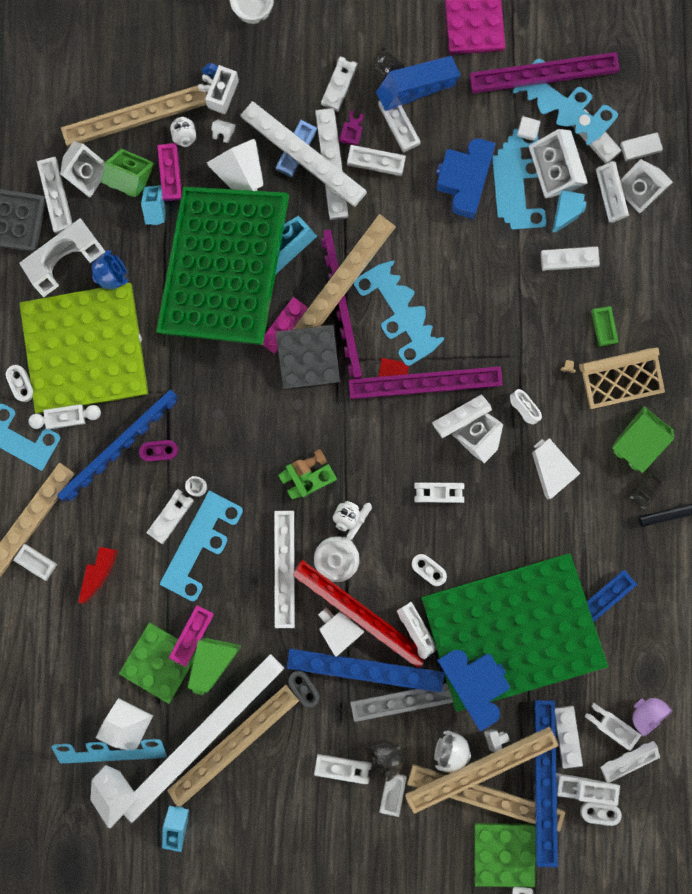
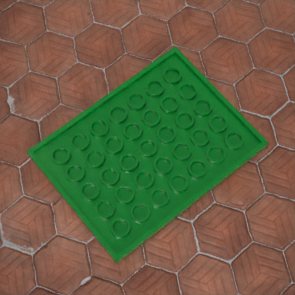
M183 187L156 330L157 333L263 345L289 200L287 193Z
M571 553L422 597L440 658L454 650H461L466 654L468 658L467 665L482 656L490 654L495 663H500L504 668L506 674L503 676L508 682L510 689L490 702L608 667ZM444 672L456 712L466 710L465 705Z

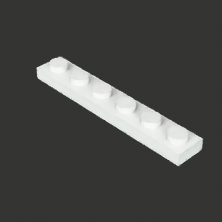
M334 108L316 110L321 155L342 171ZM325 184L330 220L348 218L346 200Z
M275 511V628H295V580L292 575L294 573V511Z

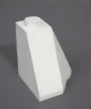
M254 139L233 147L207 162L208 166L232 190L258 191L257 189L263 186Z

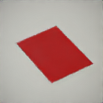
M382 358L378 377L407 375L409 366L402 361Z

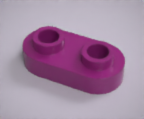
M171 440L146 442L139 449L140 457L148 462L171 460L179 452L177 444ZM168 447L172 448V452L170 454L166 453V449ZM149 449L153 450V454L151 456H148L147 451Z

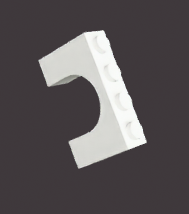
M80 218L19 264L32 285L45 297L59 286L52 275L55 264L63 256L79 251L91 263L102 255L105 250Z

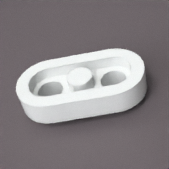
M18 365L10 366L6 371V378L14 397L22 402L30 401L33 398V388L26 370ZM16 373H20L18 379L15 378ZM27 389V395L23 396L22 392Z
M517 389L510 395L511 404L520 412L527 423L536 424L542 419L540 410L524 391Z
M419 554L413 558V570L430 584L440 586L446 581V571L428 556ZM420 560L425 562L422 568L418 566V561ZM435 572H438L440 574V578L438 580H435L433 578V574Z
M585 802L580 808L581 816L589 823L613 826L621 820V811L614 805ZM589 808H593L591 814H587ZM613 811L612 816L608 817L607 812Z

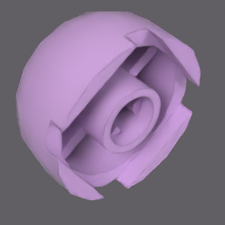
M642 698L634 705L636 710L632 717L633 724L644 737L654 730L664 718L666 719L673 710L660 699L649 698L645 701Z

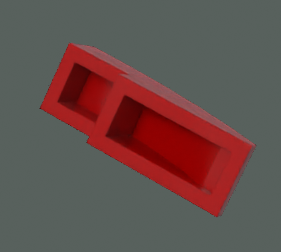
M99 547L95 565L87 564L78 603H87L101 588L112 570L118 550Z

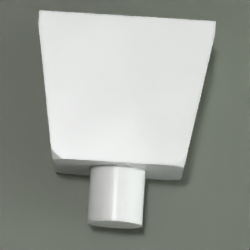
M326 607L318 614L325 622L320 631L336 657L364 633V630L342 611L333 615Z

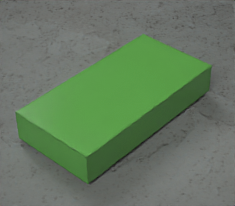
M611 306L592 309L591 313L598 346L618 344L619 341Z

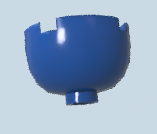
M110 250L105 251L94 260L92 264V279L101 287L113 290L128 283V278L125 279L124 276L127 270L123 262L117 255L112 256L109 254L112 252Z

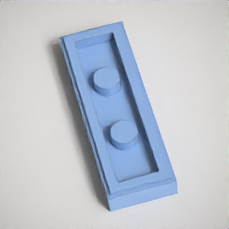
M300 120L294 134L310 145L317 132V128ZM283 152L275 170L293 178L299 163Z

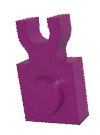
M350 110V123H344L339 140L341 143L358 146L363 127L359 125L363 122L364 114L360 113L359 119H354V111Z

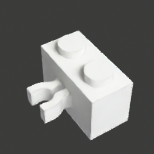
M219 65L213 80L203 74L202 80L208 82L209 85L203 86L199 84L198 89L202 92H208L205 100L209 109L226 114L239 80L236 71Z

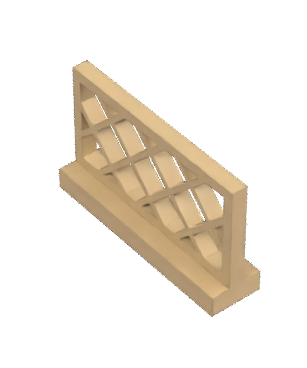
M649 348L579 364L580 372L583 374L589 408L594 409L664 393L665 389L658 355H660L659 349ZM653 360L654 369L650 374L643 367L647 361ZM629 365L637 368L633 377L624 373ZM611 369L619 372L614 382L605 377ZM640 371L649 376L644 385L635 380ZM595 373L601 377L596 386L589 382V374ZM622 375L630 380L625 389L617 385ZM652 378L657 381L658 390L652 391L646 387ZM603 379L612 384L607 393L598 388ZM633 382L642 387L636 395L628 392ZM614 387L623 391L618 399L609 396ZM597 390L604 395V398L600 403L594 404L593 395Z

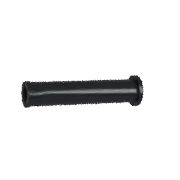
M692 504L639 515V523L643 528L691 516Z

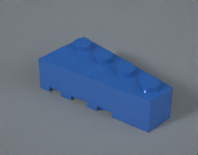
M452 56L390 71L376 91V94L384 110L389 111L440 90L450 89L456 85V81L461 75Z

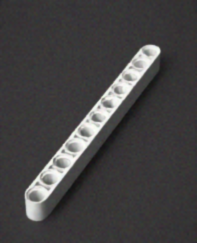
M270 654L134 792L138 799L123 815L132 823L260 694L284 667Z

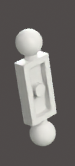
M82 404L44 410L43 417L40 414H33L28 422L34 429H39L44 424L48 430L86 424L85 418L97 420L101 415V411L95 405L88 406L86 410H84Z

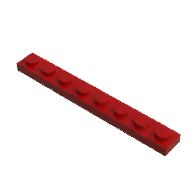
M302 560L292 575L338 608L363 629L373 634L378 640L385 643L410 664L417 668L423 664L424 659L418 656V647L415 643Z

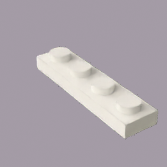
M56 157L37 161L53 231L55 234H58L72 225V220Z

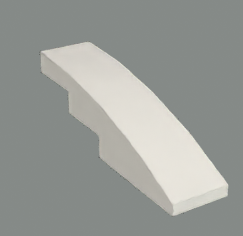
M556 773L557 796L618 806L620 785Z

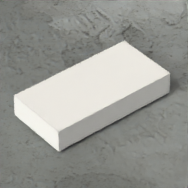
M658 132L623 141L620 144L625 162L660 153L663 150Z
M23 544L13 560L45 581L48 580L57 566L55 562L26 544Z
M387 772L380 813L399 817L407 776Z

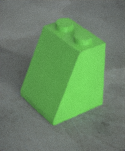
M644 406L613 443L612 449H614L613 452L620 459L624 457L629 461L628 464L635 471L640 470L643 473L674 440V430Z
M204 637L198 640L188 688L193 689L192 692L203 695L204 692H208L239 652L241 645Z

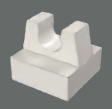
M221 120L214 121L211 129L213 130V139L217 140L219 134L222 133L224 135L223 142H229L235 125Z
M494 729L484 731L490 751L497 752L501 750V744L509 741L507 733H498Z

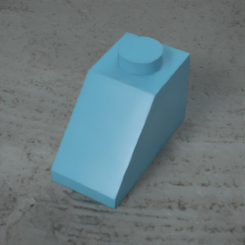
M161 185L144 187L141 206L146 225H159L165 221V203L162 198Z
M562 190L558 198L552 232L559 231L576 220L581 213H584L586 208L585 194Z
M169 806L163 825V849L182 852L188 823V809Z

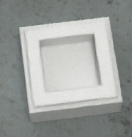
M523 116L517 136L535 141L541 121Z

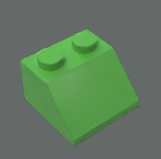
M120 149L104 163L101 183L108 185L110 188L125 192L129 196L136 197L143 191L155 163Z

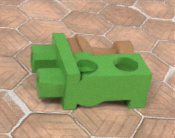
M321 449L314 452L315 456L304 461L298 460L286 466L287 469L279 474L283 484L291 480L296 484L295 487L287 490L292 500L301 496L304 498L337 481L329 464L312 473L311 467L317 463L323 465L327 462Z

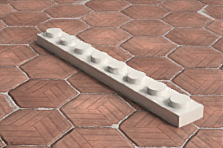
M253 101L241 114L242 119L352 206L356 207L367 193L364 188Z

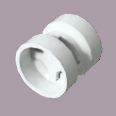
M194 476L186 481L185 488L190 495L197 497L202 496L206 492L207 484L202 478Z

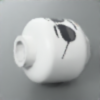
M179 117L171 124L170 131L174 143L187 147L195 141L196 131L191 120Z
M349 501L339 504L333 515L336 528L342 531L354 529L361 516L359 507Z

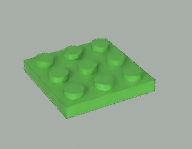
M150 622L119 674L169 704L194 662L195 652L187 667L170 660L169 656L178 639Z
M474 823L475 886L535 887L534 824Z

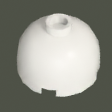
M445 731L443 733L446 734L444 738H439L437 742L434 760L438 761V766L435 765L438 770L452 773L462 769L470 761L471 753L467 741L461 735Z

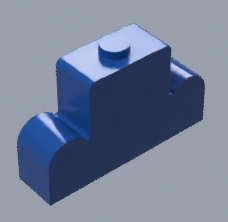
M473 139L469 143L467 154L448 149L443 164L439 163L436 172L439 175L436 189L455 195L452 202V210L455 214L474 219L496 143L483 139Z
M454 650L438 659V662L478 729L482 731L499 719V708L495 704L490 703V701L510 689L508 682L503 676L506 672L500 663H495L490 654H486L467 665L468 658L466 654L461 650Z

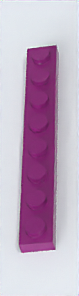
M617 52L472 72L469 78L473 94L618 73L620 68Z
M331 229L324 230V237H321L322 248H326L328 254L324 256L326 266L331 268V273L328 274L329 280L339 268ZM344 295L338 303L339 309L336 310L338 321H342L343 324L340 332L342 339H346L347 346H344L346 358L350 357L351 364L348 365L349 375L354 376V379H361L362 373Z
M501 366L349 379L350 399L500 387L503 385Z

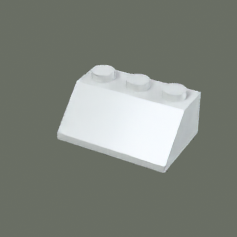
M558 129L529 145L545 198L560 195L562 190L571 192L587 184V179L570 130Z

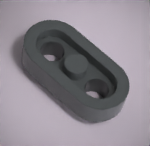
M294 671L289 677V686L303 706L308 708L314 707L319 701V692L305 672ZM301 677L302 683L297 684L295 678ZM308 693L313 694L312 700L306 698Z

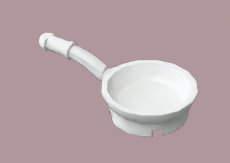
M230 0L232 10L241 20L253 24L259 23V20H264L268 17L274 0Z
M370 503L363 505L356 527L350 530L346 537H330L323 540L316 548L314 554L315 568L331 582H343L351 578L357 571L359 553L351 540L371 511L372 505Z

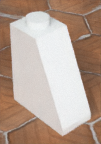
M549 438L546 441L540 440L534 445L536 449L532 452L544 495L547 499L553 498L580 474Z

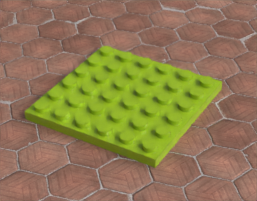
M126 283L113 290L97 288L19 302L36 414L44 413V410L80 404L86 406L149 395L131 283Z

